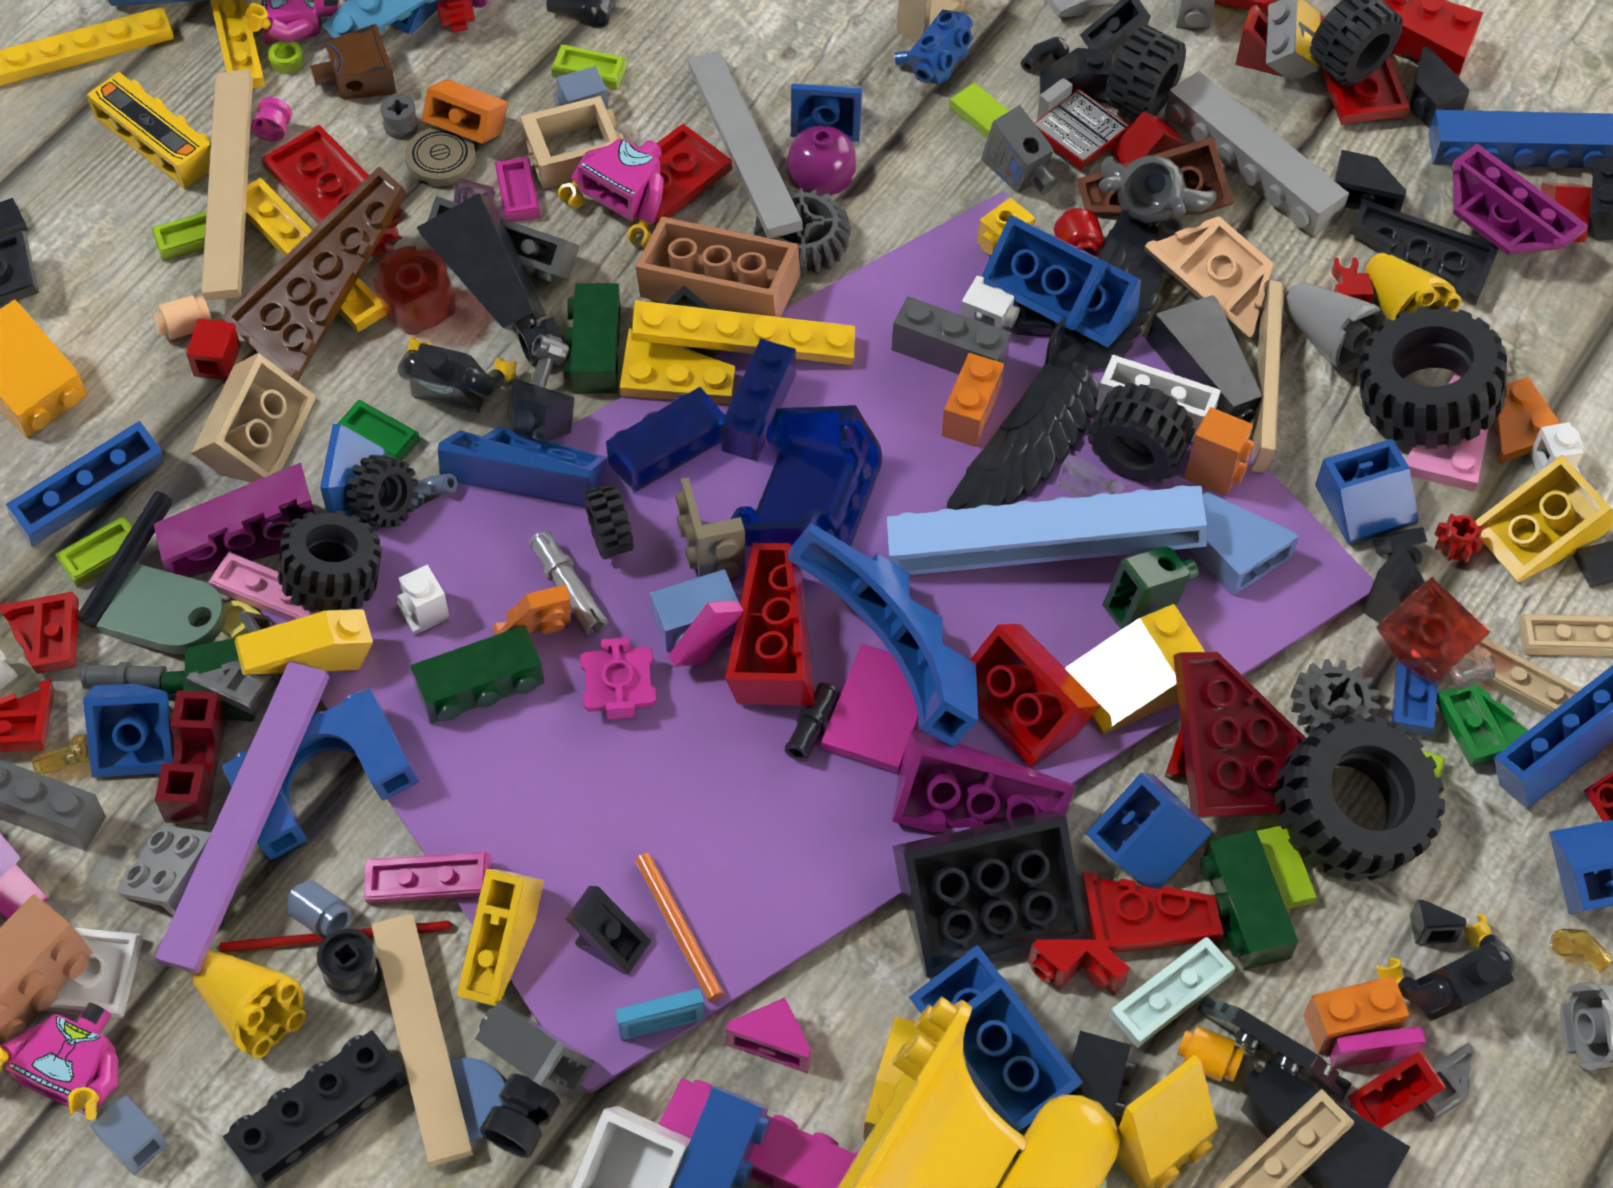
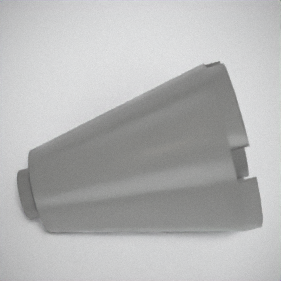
M1307 282L1293 285L1284 296V312L1334 368L1344 373L1353 371L1360 366L1361 350L1366 346V340L1374 331L1378 332V327L1387 321L1386 314L1375 304Z
M1592 982L1577 983L1569 987L1566 992H1573L1569 1003H1562L1560 1022L1564 1043L1569 1053L1576 1052L1583 1061L1577 1063L1581 1068L1590 1071L1603 1070L1613 1066V986Z

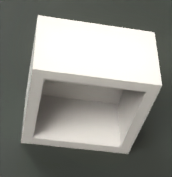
M622 1107L606 1108L601 1114L571 1188H672L691 1139Z

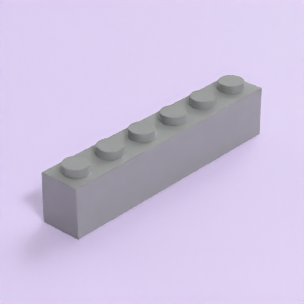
M1197 71L1169 90L1165 114L1170 120L1188 132L1195 141L1214 136L1221 163L1231 168L1246 184L1262 194L1271 205L1287 215L1296 226L1314 237L1342 217L1349 193L1201 71Z

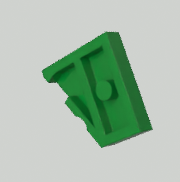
M1470 682L1437 693L1436 704L1470 767L1494 760L1497 754L1528 731L1513 719L1515 715L1513 711L1503 703L1493 700L1490 693L1476 682Z

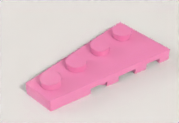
M1455 372L1449 384L1457 381L1462 376ZM1480 429L1479 436L1470 441H1467L1466 438L1462 439L1459 445L1449 448L1445 444L1437 445V449H1426V445L1417 444L1416 448L1413 447L1405 460L1410 468L1411 476L1474 492L1479 480L1488 429L1485 431Z

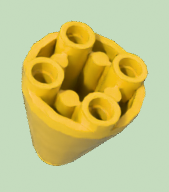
M1386 253L1377 254L1369 260L1365 267V273H1369L1375 297L1383 313L1386 314L1387 320L1393 321L1396 319L1397 314L1407 310L1409 313L1416 312L1418 307L1429 306V310L1439 309V306H1446L1455 312L1461 305V297L1449 282L1393 255H1387Z
M211 950L208 951L199 974L190 973L194 986L234 1046L255 1059L266 1056L272 1047L277 1045L289 1032L297 1031L305 1021L306 1012L302 1009L304 1003L303 988L292 976Z

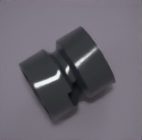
M350 928L340 929L329 934L320 943L317 951V964L332 997L339 1002L355 1004L369 999L378 990L381 982V969L373 946L366 935Z
M511 1074L498 1096L501 1105L491 1108L480 1127V1133L489 1142L503 1151L520 1158H529L542 1137L539 1127L549 1124L560 1104V1099L553 1091L540 1086L527 1076Z

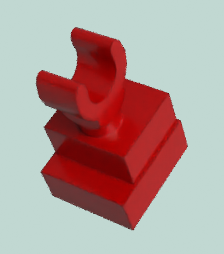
M1335 258L1331 273L1338 280L1339 284L1335 285L1334 291L1372 303L1374 291L1369 273H1357L1359 267L1357 258H1352L1350 268L1342 267L1339 259Z

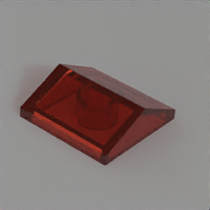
M1433 577L1427 580L1376 627L1399 663L1434 685L1490 634V631Z

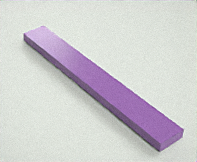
M288 662L157 951L155 960L159 964L199 974L330 678L327 671Z

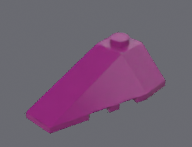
M911 730L899 769L892 822L930 832L946 831V828H975L1051 810L1066 816L1075 786L1069 782L958 743L953 748L932 735Z

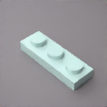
M1206 936L1113 1007L1109 1016L1138 1048L1232 976L1236 967Z

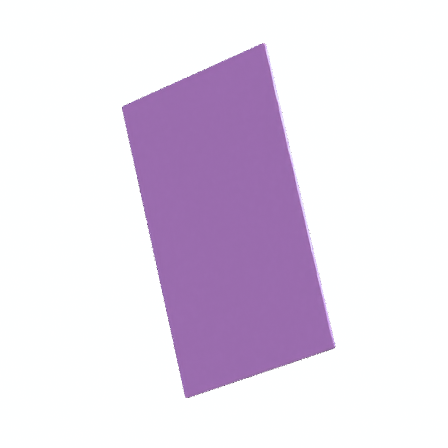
M1006 193L996 194L784 310L781 316L783 318L855 326V352L852 365L721 351L714 359L735 366L732 405L621 397L573 423L570 434L549 440L608 457L597 487L615 483L619 489L620 497L623 499L624 508L628 514V522L632 529L633 551L602 559L591 533V526L587 519L588 515L583 506L461 484L457 486L456 491L442 494L414 509L413 512L407 513L409 518L406 521H400L399 526L381 527L372 532L378 534L380 546H382L376 591H373V597L369 601H363V606L357 610L364 609L373 644L360 670L327 671L330 678L320 701L325 709L328 710L342 703L350 694L363 692L371 688L420 781L389 797L387 800L424 855L487 851L491 855V869L514 872L545 880L534 926L510 982L540 1026L595 1061L580 1085L587 1093H593L900 897L902 892L892 846L970 829V827L946 828V831L930 832L892 822L899 773L896 774L822 750L821 741L824 734L819 735L807 761L800 762L789 757L785 753L784 747L798 724L796 718L800 710L807 708V706L737 704L725 680L735 631L723 638L705 664L675 667L668 657L672 650L666 651L651 614L650 592L698 578L696 568L689 569L685 554L686 539L685 537H680L676 515H679L675 493L681 492L680 479L689 477L702 525L741 517L745 530L746 574L753 543H791L792 546L810 523L871 559L876 554H879L890 561L887 529L888 516H898L906 512L918 514L947 509V502L965 476L966 469L997 432L999 426L1015 408L1042 369L1050 337L1017 335V320L1012 328L1006 327L1005 331L1010 332L1011 337L1008 360L1003 371L1001 391L977 447L941 436L944 408L959 374L892 351L893 322L907 296L957 314L961 313V303L976 276H982L991 257L977 243L979 220L1009 199L1010 196ZM1014 300L1013 305L1016 306V307H1017V301ZM1141 334L1132 340L1133 346L1124 353L1125 359L1174 374ZM1107 367L1088 369L1097 380L1099 388ZM1095 406L1093 416L1089 417L1087 415L1086 430L1083 433L1079 431L1078 442L1074 448L1070 447L1065 461L1059 464L1056 459L1049 479L1044 481L1041 478L1036 489L1030 495L1026 496L1023 490L1019 498L1012 504L1020 501H1050L1060 497H1091L1099 493H1108L1110 495L1131 493L1139 489L1150 491L1171 489L1180 485L1189 487L1201 486L1184 479L1193 442H1190L1176 472L1169 479L1164 478L1161 482H1154L1152 480L1150 482H1142L1139 479L1127 478L1125 475L1118 474L1110 466L1101 462L1100 457L1095 455L1091 449L1092 445L1088 442V430L1099 411L1096 410ZM1252 452L1246 462L1248 463V468L1240 485L1233 483L1227 496L1201 486L1202 495L1209 492L1293 531L1299 538L1292 558L1233 596L1188 548L1173 550L1180 560L1186 557L1192 558L1197 564L1199 571L1197 579L1187 583L1178 605H1176L1177 609L1205 652H1218L1243 677L1366 599L1374 582V579L1269 469L1265 473L1251 471ZM1006 499L1002 502L1001 505H1007ZM543 531H550L563 554L569 555L573 560L574 571L602 614L607 618V626L599 633H596L592 626L594 635H587L571 610V623L566 624L563 630L551 634H543L542 631L529 634L542 663L545 684L539 685L531 692L525 694L516 693L502 698L492 706L477 707L463 712L453 720L438 721L430 724L416 689L410 665L494 636L493 624L507 621L506 612L518 605L519 600L526 594L557 587L553 581H549L543 573L545 571L544 566L529 546V541L534 535L540 532L545 540L542 534ZM1141 553L909 575V598L942 617L943 645L969 660L998 624H1022L1065 668L1121 631L1102 604L1121 560ZM428 564L445 593L450 619L414 636L396 603L398 602L397 595L402 594L399 577ZM801 568L813 691H816L819 683L825 682L835 686L841 695L861 643L888 651V649L868 624L844 600L813 575ZM746 574L737 575L729 579L739 604L741 603ZM259 609L261 614L269 616L275 625L288 622L286 619ZM629 637L630 648H652L653 663L650 665L651 687L655 686L656 702L653 704V707L635 708V717L607 720L606 711L588 712L583 707L582 693L586 692L585 671L581 669L580 654L602 651V639ZM836 702V704H835V706H834V708H833V710H832V712H831L829 718L827 719L828 722H830V719H831L832 714H833V712H834V709H835V707H836V705H837V702ZM1179 703L1105 735H1102L1091 718L1077 736L1035 767H1030L979 713L978 721L959 743L1075 785L1180 718ZM918 721L915 731L928 734L920 729ZM650 853L724 993L723 997L711 1003L708 1002L635 863V859L641 854ZM589 886H599L651 940V943L628 975L622 974L580 949L575 944L580 934L565 918ZM479 897L454 898L473 926ZM698 988L701 989L705 1019L702 1021L627 1040L620 1039L615 1009Z

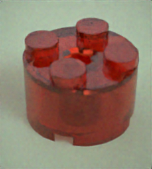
M416 246L401 247L386 255L379 264L380 270L377 276L374 275L373 281L386 316L395 326L403 329L409 335L418 334L422 330H427L440 324L446 318L452 316L456 310L455 290L443 259L432 249L427 248L428 251L417 250Z

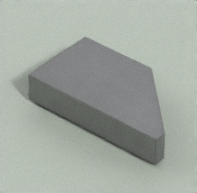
M239 660L221 664L222 668L198 674L197 671L192 672L186 677L190 686L203 692H218L222 701L252 715L275 683L273 676L270 674L243 675Z
M1470 1042L1432 1065L1446 1086V1089L1418 1105L1431 1123L1464 1102L1469 1096L1470 1062L1473 1055V1046Z

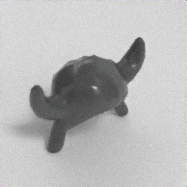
M1147 155L1136 159L1128 167L1117 164L1113 157H1107L1101 164L1103 180L1099 182V188L1103 192H1117L1121 208L1130 218L1145 224L1155 225L1161 221L1168 220L1174 215L1182 216L1186 212L1204 211L1211 207L1217 198V194L1213 190L1199 191L1187 188L1182 170L1170 159Z

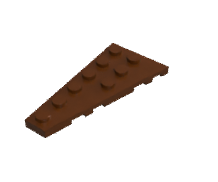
M378 167L222 316L223 320L234 323L237 333L251 347L298 382L407 193L404 188L381 167Z

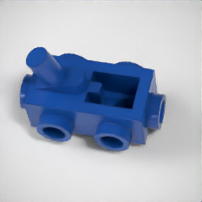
M942 9L910 51L895 53L896 65L911 64L918 81L938 85L946 82L951 77L950 70L958 60L965 58L968 54L967 47L974 39L970 30L973 26L972 19L963 12Z

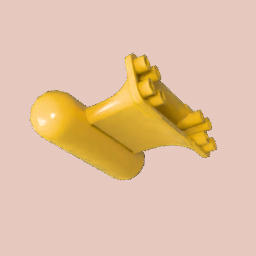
M941 997L934 1007L928 1005L915 1023L914 1027L927 1036L923 1037L919 1034L911 1044L906 1041L896 1053L892 1064L904 1073L893 1090V1097L837 1188H1100L1117 1158L1120 1136L1115 1119L1100 1103L1083 1096L1066 1094L1050 1099L1039 1110L1024 1136L1005 1122L984 1100L967 1070L963 1054V1036L972 1012L971 1005L964 1000L952 1004L944 997Z

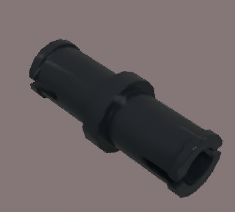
M825 682L819 683L814 692L815 705L807 706V708L800 710L796 718L798 724L784 747L785 753L792 759L800 762L807 761L819 735L825 734L829 725L827 719L840 697V691L835 686Z

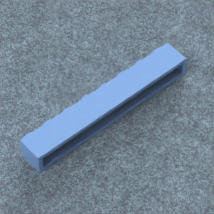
M1180 485L1171 489L1152 491L1139 489L1131 493L1111 495L1099 493L1091 497H1060L1050 501H1020L1010 505H980L976 508L959 510L941 509L937 512L918 514L906 512L898 516L887 517L890 561L908 571L909 575L1145 553L1164 546L1170 547L1172 550L1206 547L1207 522L1201 486L1189 487Z

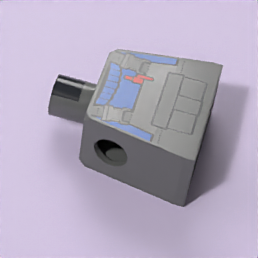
M1020 105L993 121L981 160L1016 192H1021L1033 184L1041 194H1045L1057 183V179L1047 169L1053 154L1052 146Z

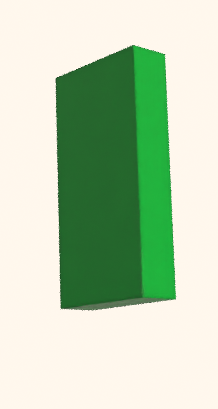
M360 399L337 423L384 448L387 457L403 460L420 441L419 432Z

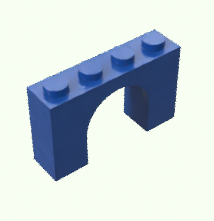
M371 688L363 692L350 694L342 703L326 711L313 714L257 840V844L270 860L308 841L291 805L290 786L297 770L311 757L327 751H343L356 756L360 760L371 785L382 801L420 782ZM248 750L236 754L231 761L221 765L231 787Z

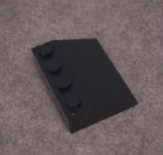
M1052 810L892 846L900 889L923 971L927 978L937 976L977 945L993 963L1030 954L1031 946L1036 940L1088 939L1067 819Z

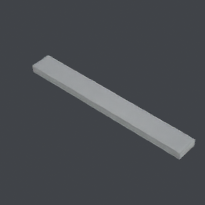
M717 51L688 58V68L767 238L802 231V219L721 52Z

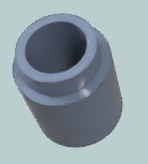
M314 880L296 885L288 895V915L319 937H325L337 930L346 929L350 922L351 912L346 908L345 901Z

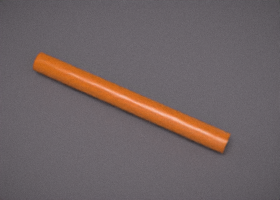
M650 853L641 854L635 859V863L708 1002L711 1003L723 997L724 993Z

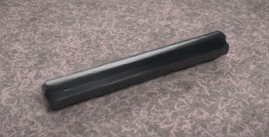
M160 491L154 492L78 612L77 617L82 624L91 628L96 627L130 570L154 535V523L163 520L171 508L173 500L168 495Z

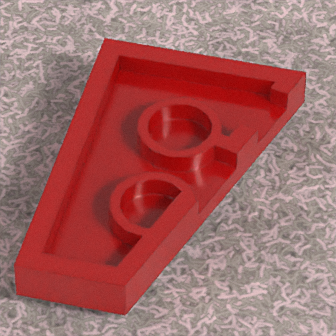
M1082 872L1081 882L1093 939H1098L1113 953L1197 944L1206 936L1211 942L1221 941L1223 937L1215 895L1166 886L1162 889L1136 885L1134 880L1120 878V881L1097 878L1095 873Z

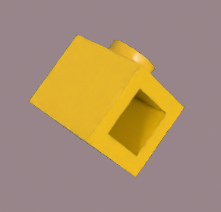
M1010 197L979 220L977 243L985 253L991 255L1010 215L1035 226L1036 218Z

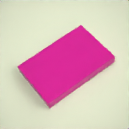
M861 643L821 741V749L898 774L911 730L915 731L919 718L910 686L890 652Z

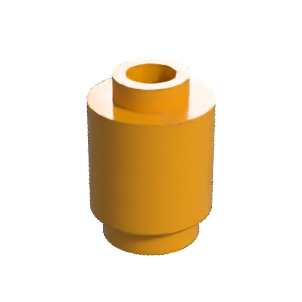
M1197 1025L1194 1033L1185 1031L1176 1055L1184 1057L1183 1063L1196 1055L1202 1063L1205 1076L1220 1082L1222 1078L1233 1082L1245 1049L1236 1046L1235 1040Z

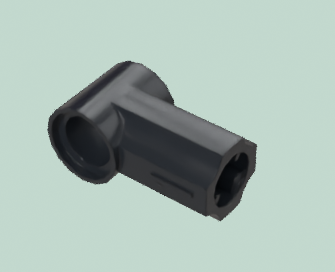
M547 0L546 6L548 12L578 16L591 27L603 28L609 24L617 0Z

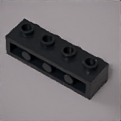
M373 1030L364 1036L357 1035L347 1041L342 1047L341 1052L329 1061H321L313 1065L305 1073L304 1078L294 1086L275 1092L268 1099L267 1105L256 1113L244 1115L236 1120L229 1128V1132L222 1137L257 1188H265L406 1086L407 1081L403 1069Z

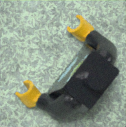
M411 336L407 352L400 360L397 369L401 378L410 381L412 397L479 413L484 397L491 395L504 382H510V379L516 377L517 361H504L503 358H495L494 369L486 373L476 360L467 353L433 346L431 341L422 342L416 340V337Z
M1479 913L1476 915L1479 923L1475 925L1466 924L1464 928L1469 945L1479 948L1416 980L1411 976L1404 977L1401 960L1397 958L1388 959L1389 967L1376 965L1378 979L1394 976L1402 997L1424 1011L1431 1022L1514 982L1511 973L1516 968V959L1512 951L1496 935L1492 934L1486 916Z

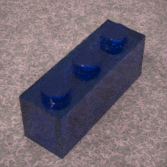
M760 339L721 423V446L723 452L758 461L796 376L795 348Z
M701 387L690 393L681 394L671 404L659 411L650 412L640 422L626 430L617 431L607 440L608 464L634 494L727 439L726 415Z

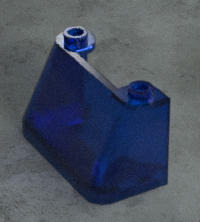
M856 405L777 408L766 432L767 441L777 455V460L756 511L751 506H740L731 517V519L739 517L742 519L745 530V546L752 547L753 543H791L792 546L810 523L847 545L852 546L881 469L882 450L879 441Z

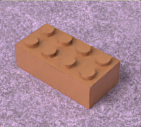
M667 217L660 218L635 266L641 298L665 303L681 287L685 286L714 310L774 317L782 316L801 276L798 244Z
M35 894L0 927V1045L24 1033L26 1025L39 1012L48 1009L54 1003L58 992L70 979H74L84 972L90 960L89 956L93 953L74 927Z

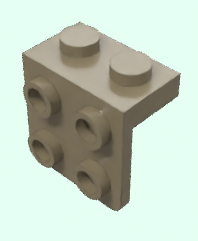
M689 477L680 479L681 492L675 493L679 515H676L680 537H685L686 539L685 554L689 569L696 568L698 577L724 569L729 579L737 575L746 574L745 530L741 517L702 525Z

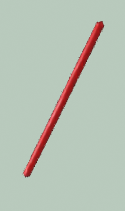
M449 920L416 923L418 934L450 931L454 926ZM372 928L354 929L362 932L369 939L374 938ZM315 933L220 942L216 949L221 953L318 944L327 936L319 937Z

